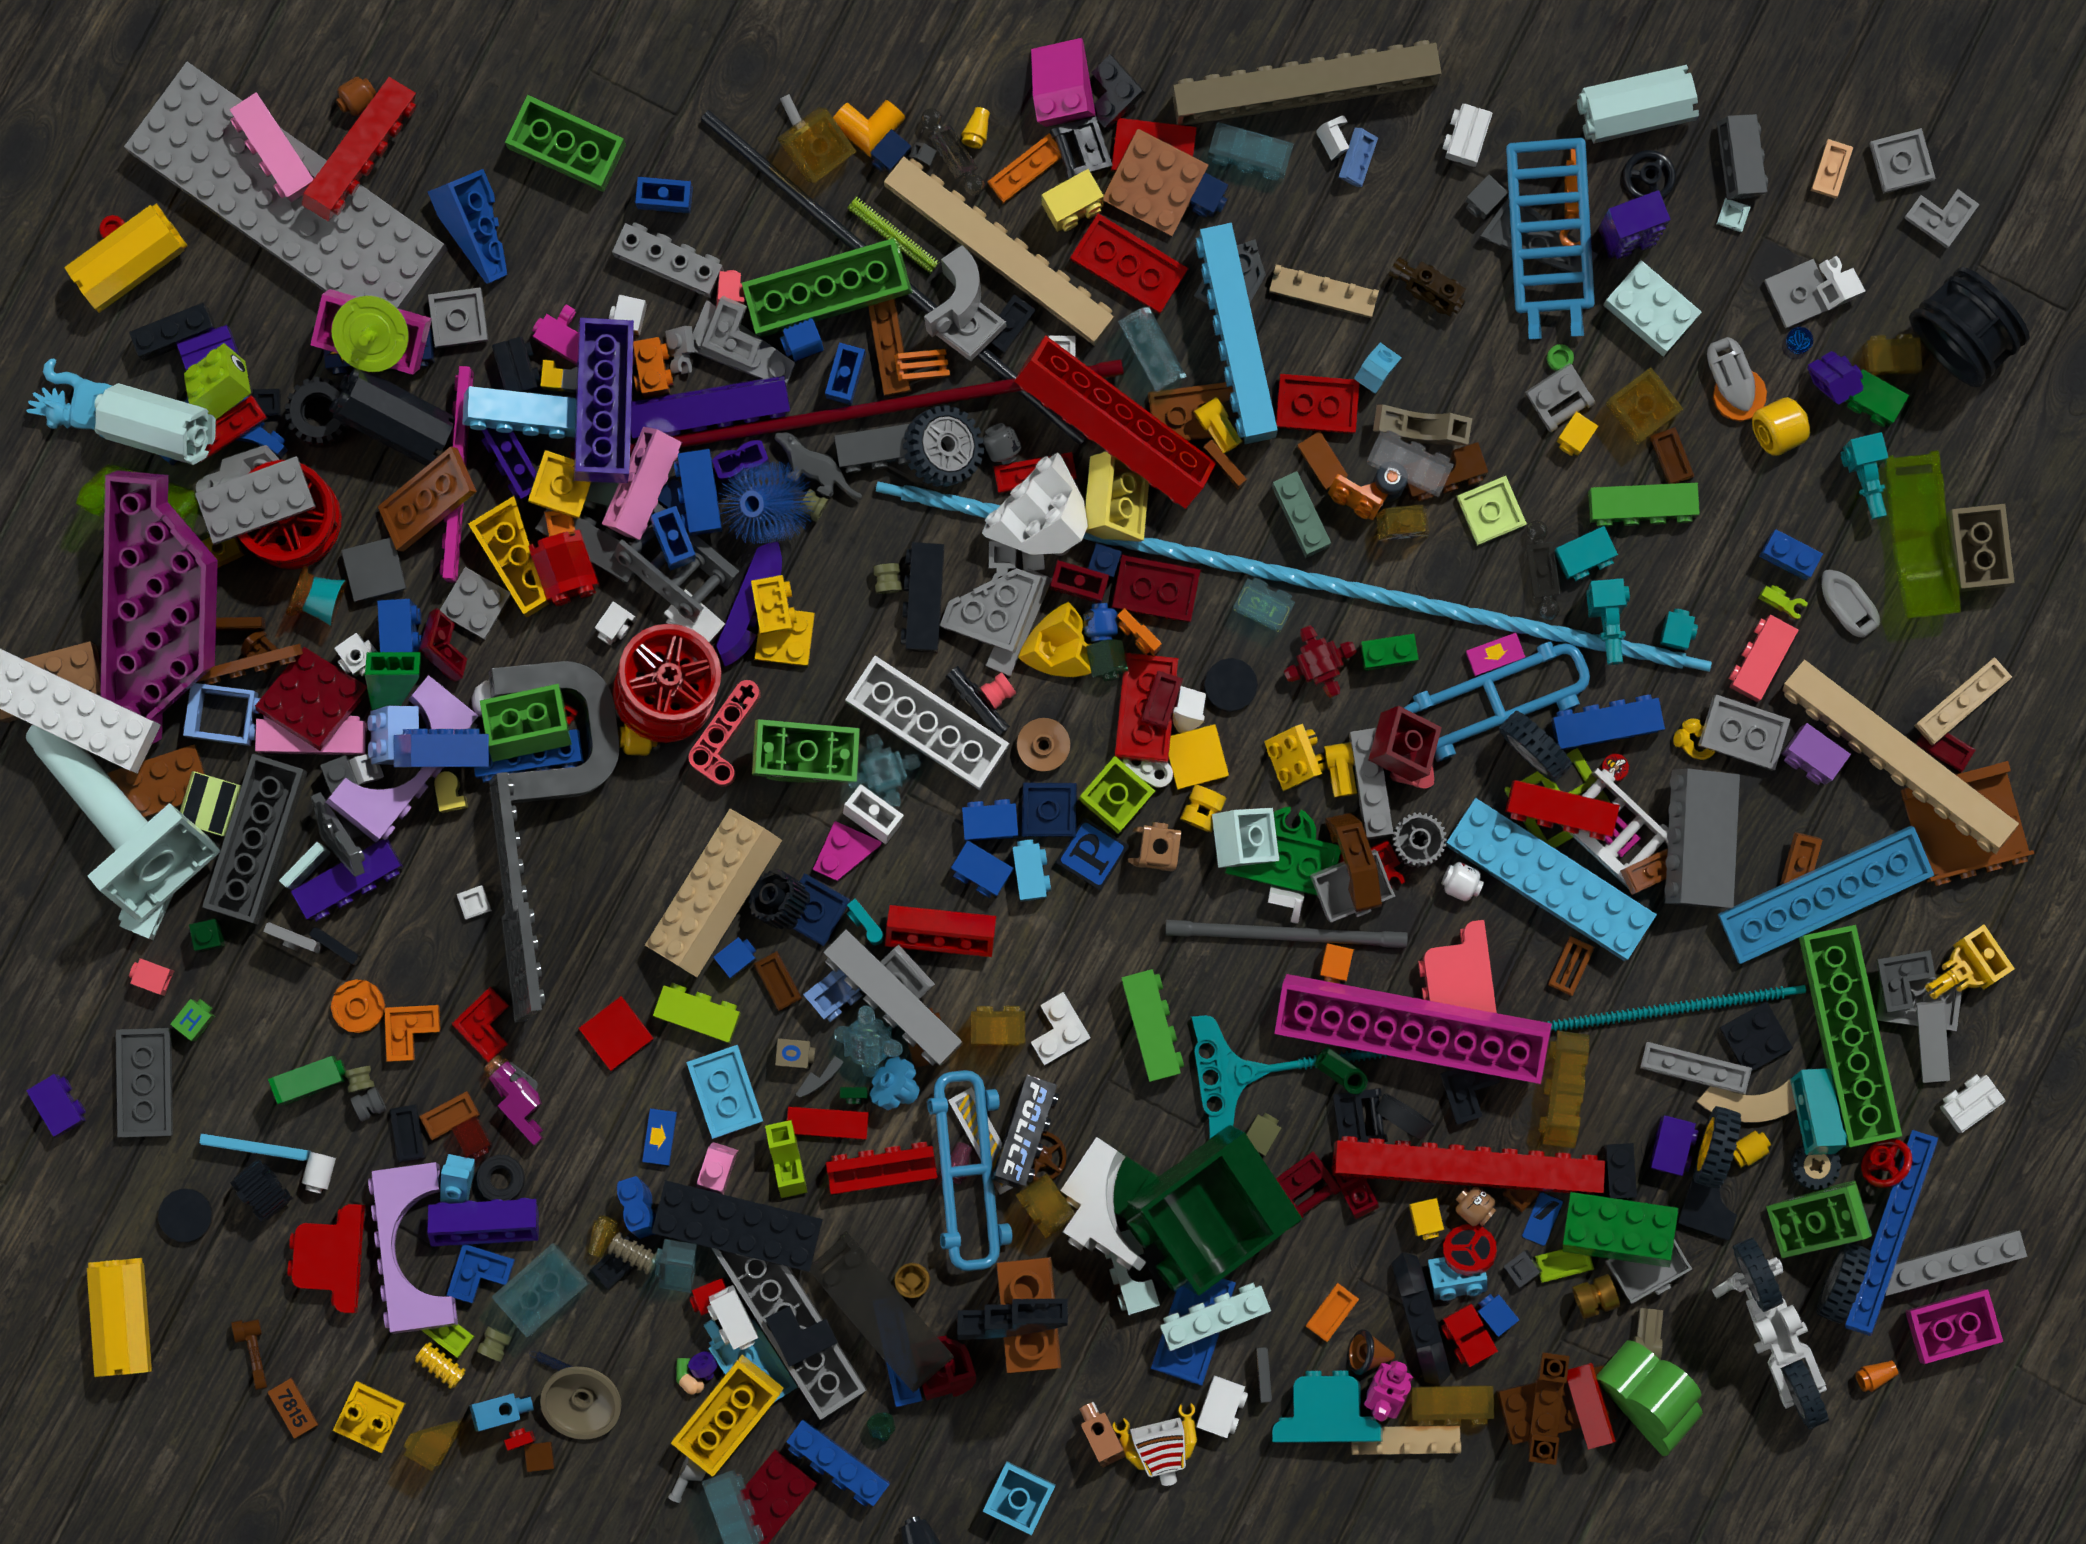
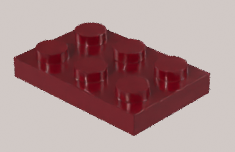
M1122 555L1112 608L1118 610L1125 608L1129 612L1191 623L1201 570Z
M775 1449L725 1510L724 1514L758 1542L768 1544L817 1483Z

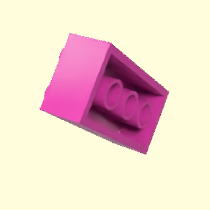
M332 289L322 294L311 346L338 353L332 339L333 320L338 310L346 302L356 298V296ZM398 309L406 321L409 339L404 355L390 368L413 375L420 369L432 318Z

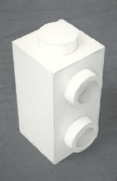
M734 1285L709 1296L711 1305L707 1306V1309L713 1321L719 1320L722 1326L719 1333L725 1345L730 1343L733 1350L738 1347L740 1350L752 1346L758 1335Z

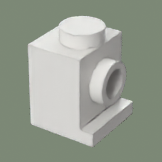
M612 602L595 626V629L600 632L597 637L611 645L617 638L623 639L630 628L627 625L628 622L635 623L637 619L627 610Z

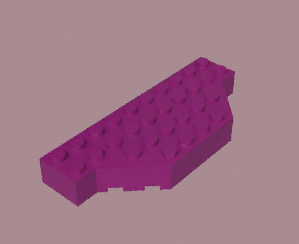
M117 470L105 475L101 697L160 724L161 726L152 742L154 744L162 739L163 712L215 666L218 560L168 503V475Z

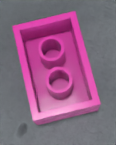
M1988 1289L1977 1290L1905 1311L1919 1361L1923 1364L2003 1342Z

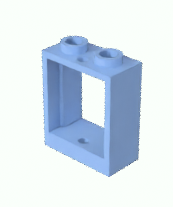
M195 683L190 688L183 736L193 739L251 746L252 740H256L255 715L259 714L256 711L255 705L261 698H258L257 692L251 690ZM205 693L248 699L243 737L199 731Z

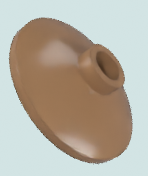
M1038 718L1032 720L1022 728L1018 735V754L1021 760L1031 769L1037 771L1054 770L1062 765L1069 755V735L1066 729L1053 719ZM1041 741L1048 742L1049 747L1047 750L1039 749L1038 745Z

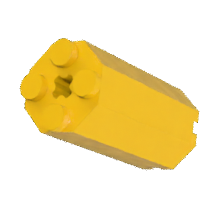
M156 203L153 206L149 205L64 268L93 308L100 313L184 252V248L188 245Z
M142 1258L88 1263L87 1280L94 1376L151 1372L145 1270Z

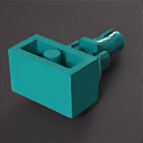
M1880 432L1851 439L1843 447L1844 451L1841 452L1843 466L1848 467L1849 473L1857 471L1863 488L1859 491V494L1866 497L1871 519L1886 517L1887 513L1881 494L1884 492L1885 485H1880L1877 467L1888 459L1883 434Z
M1623 578L1591 581L1586 591L1589 618L1601 617L1604 633L1600 634V639L1605 642L1607 665L1622 664L1621 640L1626 636L1625 631H1620V615L1624 608L1627 607V602H1630L1629 586H1624Z

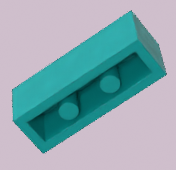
M1800 1070L1790 1078L1805 1154H1835L1846 1146L1847 1135L1841 1122V1111L1837 1103L1831 1070Z

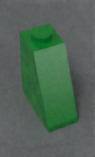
M420 652L366 653L365 679L371 710L385 706H401L419 679Z
M330 1056L269 1078L268 1081L277 1104L286 1106L345 1082L343 1075L346 1069L341 1059L337 1060L335 1056Z

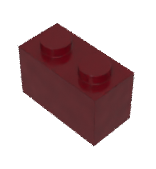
M1058 560L1050 590L1095 603H1102L1109 575Z

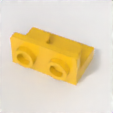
M783 575L752 580L751 584L760 634L782 630L792 631V624L797 623L795 609L794 607L789 608L787 599L792 597L790 581L784 582Z

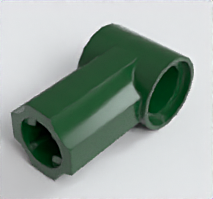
M1328 1046L1317 1056L1314 1066L1342 1085L1349 1093L1359 1094L1365 1090L1368 1080L1358 1066L1350 1063ZM1351 1075H1359L1358 1080L1355 1083H1347L1348 1078Z

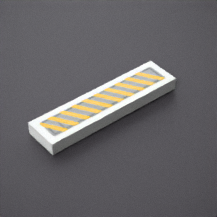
M971 1087L948 1101L981 1159L975 1094ZM988 1118L992 1169L994 1171L1002 1142ZM994 1181L999 1194L1013 1188Z

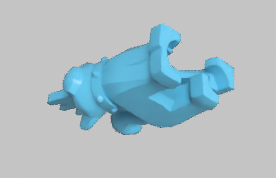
M56 359L48 360L43 368L46 380L54 384L71 385L74 388L71 405L70 403L66 404L65 392L63 390L58 395L57 390L53 388L51 395L45 388H42L45 397L34 392L33 395L40 402L28 401L30 405L36 408L27 409L26 411L31 414L46 416V425L52 429H57L59 426L64 425L66 428L72 426L79 429L95 430V399L99 394H103L106 389L112 387V385L95 383L67 371L55 373Z

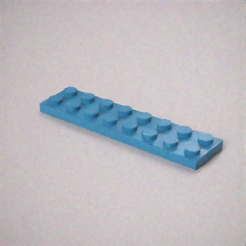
M1909 826L1738 904L1734 908L1719 913L1718 917L1738 963L1741 964L1934 876V873L1915 828Z

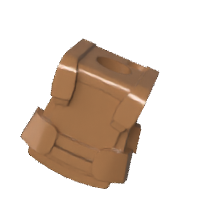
M1153 822L1152 826L1144 825L1143 827L1133 829V832L1142 834L1140 857L1128 858L1129 863L1136 867H1146L1162 871L1176 870L1181 830L1168 829V824ZM1156 839L1166 841L1167 851L1164 854H1157L1153 850V843Z

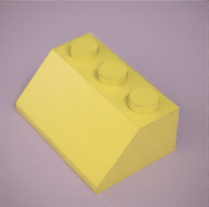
M1107 452L1090 456L1085 505L1088 524L1086 533L1101 539L1144 541L1149 482L1138 473L1131 471L1126 464Z

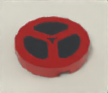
M1470 1224L1461 1225L1454 1228L1445 1238L1443 1243L1445 1261L1448 1267L1456 1273L1465 1276H1473V1274L1479 1272L1481 1274L1494 1264L1497 1256L1496 1241L1493 1235L1484 1227L1478 1225L1471 1226Z

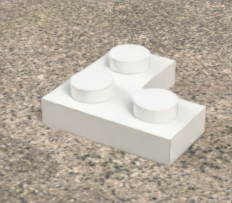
M1064 992L1040 1005L1054 1028L1031 1042L1044 1066L1090 1039L1089 1034Z

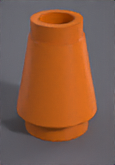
M1892 1360L1863 1366L1860 1368V1371L1856 1372V1379L1862 1391L1866 1392L1869 1390L1873 1392L1897 1376L1898 1369Z

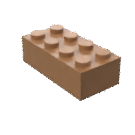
M92 642L24 658V660L101 696V663L97 647ZM0 709V721L8 723L20 719Z

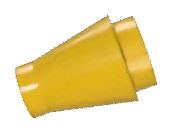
M975 108L973 115L961 133L964 145L980 149L986 143L988 118L990 115L987 109Z

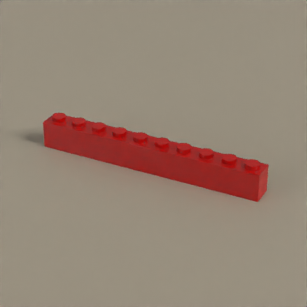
M1343 1136L1341 1141L1337 1140L1334 1143L1332 1175L1557 1193L1573 1192L1596 1196L1604 1193L1605 1161L1598 1160V1156L1582 1155L1581 1159L1571 1158L1569 1153H1555V1157L1544 1156L1545 1152L1528 1151V1155L1518 1154L1516 1149H1502L1501 1153L1491 1152L1490 1147H1475V1151L1464 1150L1463 1145H1448V1149L1438 1148L1437 1143H1422L1421 1147L1411 1146L1410 1141L1401 1140L1395 1141V1145L1384 1144L1383 1139L1375 1138L1368 1139V1143L1357 1142V1137Z

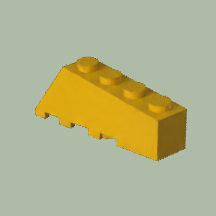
M515 497L509 498L468 523L526 618L549 605L529 551V542Z

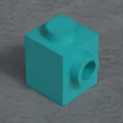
M1675 608L1673 612L1669 611L1665 617L1659 645L1686 651L1689 648L1690 640H1695L1698 625L1694 624L1695 617L1689 616L1690 612Z

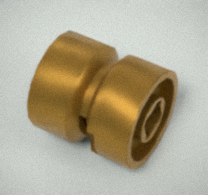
M909 1263L899 1268L895 1274L894 1282L900 1294L908 1298H916L924 1294L929 1288L930 1276L922 1265Z
M1609 1274L1595 1278L1591 1285L1588 1282H1584L1572 1287L1575 1300L1584 1320L1599 1315L1601 1309L1607 1312L1620 1307V1302Z

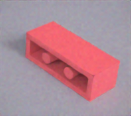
M1769 615L1766 620L1761 618L1754 630V633L1758 634L1753 643L1748 642L1741 656L1745 657L1742 665H1736L1729 676V679L1732 680L1730 688L1755 702H1759L1793 642L1798 629L1772 615Z

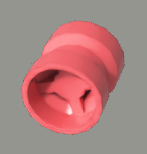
M1002 672L995 676L992 683H986L980 687V690L994 709L1001 706L1004 699L1012 698L1017 694Z

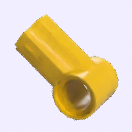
M1217 397L1193 411L1203 429L1209 432L1213 441L1223 453L1229 452L1242 443V440L1238 437L1237 432L1228 420L1229 416Z
M1351 742L1324 746L1325 761L1327 762V770H1330L1334 798L1357 794Z

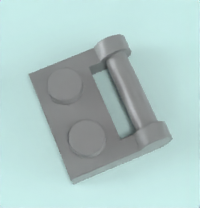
M1570 363L1525 392L1546 428L1551 433L1558 429L1557 425L1573 416L1576 411L1579 412L1585 407L1590 408L1596 404L1594 398L1588 392ZM1577 392L1580 399L1554 416H1550L1548 410Z

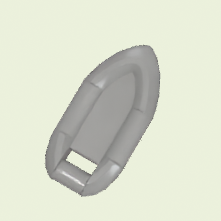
M1729 337L1711 343L1707 349V359L1720 393L1734 407L1742 411H1749L1755 399V379L1744 351L1737 341ZM1730 348V353L1718 357L1717 352Z
M1825 570L1822 575V591L1825 601L1845 629L1854 636L1865 637L1878 628L1880 625L1879 613L1859 584L1842 572ZM1867 615L1870 620L1859 628L1855 623Z

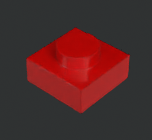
M524 1428L510 1432V1438L504 1440L507 1450L536 1441L533 1431L526 1432Z

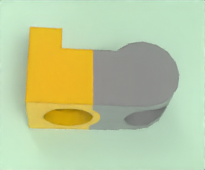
M543 360L541 388L543 390L576 393L577 367L571 370L557 369L554 361Z

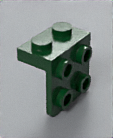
M1124 1155L1125 1158L1118 1170L1115 1181L1113 1203L1114 1213L1128 1221L1136 1214L1127 1200L1159 1176Z

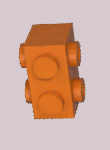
M659 337L633 341V365H637L638 375H634L636 391H641L644 398L670 394L669 386L673 385L671 369L666 370L664 360L669 359L666 343L662 344Z

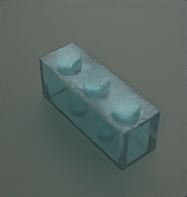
M1217 122L1208 158H1211L1212 162L1217 165L1227 166L1228 163L1238 166L1237 169L1242 172L1253 173V170L1261 172L1263 177L1267 179H1284L1294 143Z
M1149 307L1140 308L1118 321L1155 391L1165 390L1187 377Z
M733 1469L702 1481L723 1543L761 1544L760 1541L764 1540V1536L760 1526H754L751 1515H754L755 1511L751 1500H745L742 1490L746 1489L741 1473L736 1474Z

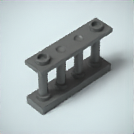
M658 503L651 515L663 511L665 508ZM650 516L647 523L649 527L641 539H636L631 545L622 539L618 543L613 555L621 565L628 567L676 607L683 617L689 618L695 623L704 609L700 603L717 585H721L727 590L733 584L739 570L697 535L690 536L689 529H687L686 532L696 555L695 562L685 565L670 580L659 570L666 563L663 551L651 563L638 553L656 535ZM697 568H701L710 578L691 597L679 586Z

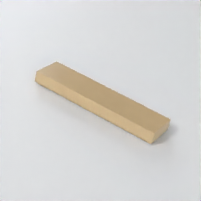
M1994 657L1914 726L1931 745L1935 744L2009 681L2012 676Z

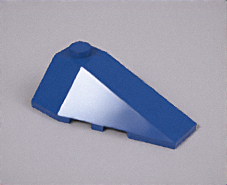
M484 169L428 191L439 219L486 284L507 275L503 245L498 241L496 231L499 222L498 218L494 217L492 203L495 202L494 193Z

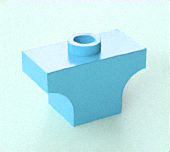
M1379 343L1366 358L1354 379L1376 394L1402 357L1382 343Z
M448 1154L446 1164L443 1165L441 1172L440 1202L452 1204L463 1203L469 1200L475 1159Z

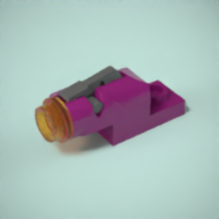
M498 1055L483 1069L487 1073L486 1077L494 1084L500 1096L506 1097L498 1107L534 1146H537L544 1139L540 1134L543 1129L533 1119L528 1121L526 1118L542 1104L539 1093H537L538 1082L514 1063Z

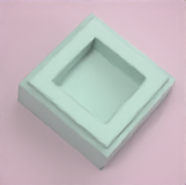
M1725 198L1717 224L1742 232L1751 206Z

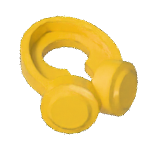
M1688 719L1682 724L1683 729L1677 730L1674 734V745L1683 748L1689 756L1695 759L1704 760L1713 756L1715 751L1706 748L1701 752L1696 751L1694 742L1690 739V733H1693L1696 737L1701 736L1704 726L1700 724V720Z

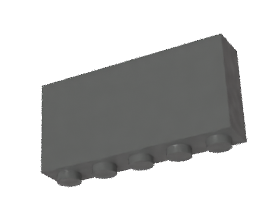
M1688 768L1672 770L1670 779L1669 831L1667 834L1668 856L1666 859L1665 904L1715 909L1734 908L1740 774Z

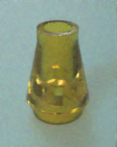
M599 1215L598 1219L593 1222L590 1245L587 1252L596 1257H603L605 1250L619 1231L617 1229L619 1223L614 1219Z

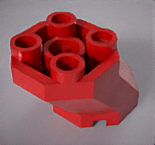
M574 530L575 536H569L567 531L537 541L539 545L537 548L533 544L528 546L548 602L555 603V606L570 603V598L578 595L581 598L596 594L595 588L599 587L598 579L580 530Z

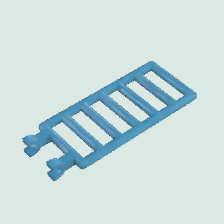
M1583 138L1509 143L1506 146L1515 310L1518 313H1528L1529 339H1542L1540 312L1570 310L1571 336H1584L1582 309H1590L1595 303L1586 142ZM1575 149L1576 165L1518 169L1517 153ZM1577 176L1578 192L1519 196V180ZM1578 202L1579 218L1521 222L1520 206ZM1580 229L1581 245L1522 249L1521 233ZM1581 256L1582 272L1524 276L1523 260ZM1583 282L1584 298L1525 302L1524 286Z

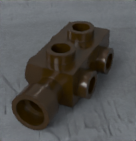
M1401 257L1395 261L1388 275L1396 280L1401 279L1406 282V290L1411 292L1414 298L1426 301L1434 306L1435 310L1440 314H1446L1451 317L1453 312L1456 314L1460 312L1466 302L1462 299L1466 288L1462 287L1458 281L1449 279L1435 267L1427 265L1422 261L1416 269L1408 265L1409 262ZM1417 288H1422L1425 292H1419ZM1440 302L1445 303L1447 306L1440 305Z

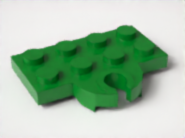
M1285 807L1273 813L1279 861L1226 867L1225 874L1318 896L1310 875L1338 864L1341 850L1339 845L1316 840L1314 821L1303 810H1300L1298 814L1300 825L1294 829L1289 828L1285 824V818L1290 814L1291 807Z

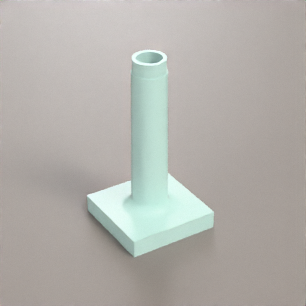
M35 725L29 728L26 733L27 742L115 849V852L88 875V878L100 892L139 923L220 853L219 848L172 804L169 803L148 822L87 750Z

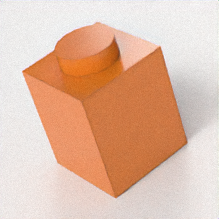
M1327 943L1319 976L1325 977L1324 981L1337 984H1340V981L1346 982L1354 949Z

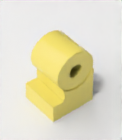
M449 771L439 773L434 781L439 811L445 813L468 808L467 798L464 795L458 796L460 788L459 779Z

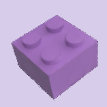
M1808 723L1798 729L1781 753L1786 757L1784 761L1794 769L1800 767L1806 771V777L1817 785L1820 783L1825 785L1831 782L1851 755Z

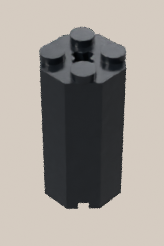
M354 368L350 375L346 374L339 387L343 390L339 398H334L329 408V411L334 413L333 418L425 466L437 458L433 453L437 450L441 451L445 446L453 428V423L451 422L454 420L453 415L371 372Z

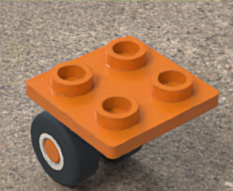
M1387 462L1379 467L1372 483L1362 487L1337 474L1328 494L1337 504H1346L1354 509V512L1359 517L1374 520L1383 502H1393L1401 496L1407 484L1408 475L1402 465L1396 462Z

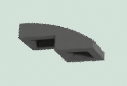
M834 1056L820 1078L810 1072L796 1095L803 1098L820 1089L836 1075L844 1062Z

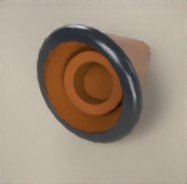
M1361 1329L1352 1337L1348 1360L1351 1370L1356 1375H1362L1380 1366L1381 1363L1390 1362L1395 1358L1394 1352L1373 1337L1368 1330Z

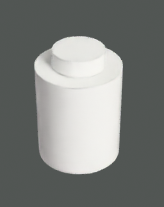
M314 1152L309 1153L302 1183L306 1184L305 1190L321 1193L322 1189L328 1190L336 1158Z

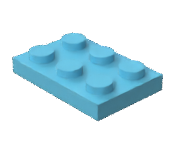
M738 1045L686 1062L712 1139L764 1122Z

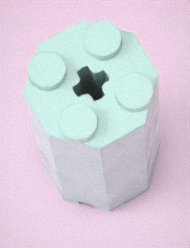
M1687 65L1583 88L1581 94H1579L1580 99H1577L1579 114H1584L1586 124L1583 125L1585 139H1592L1594 144L1697 120L1699 110L1693 111V104L1698 103L1697 94L1691 73H1686L1688 70Z
M120 383L106 389L103 394H99L95 399V432L107 440L192 465L207 457L209 451L205 450L207 444L212 445L215 440L216 418L208 414L209 411L206 408Z

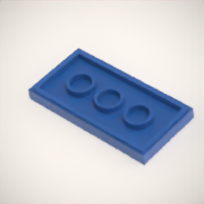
M1221 1279L1200 1296L1183 1285L1176 1290L1168 1316L1177 1312L1180 1317L1190 1313L1188 1308L1200 1303H1204L1205 1307L1214 1304L1213 1298L1225 1293H1229L1231 1297L1236 1283ZM1220 1332L1172 1351L1169 1350L1162 1333L1151 1369L1202 1386Z

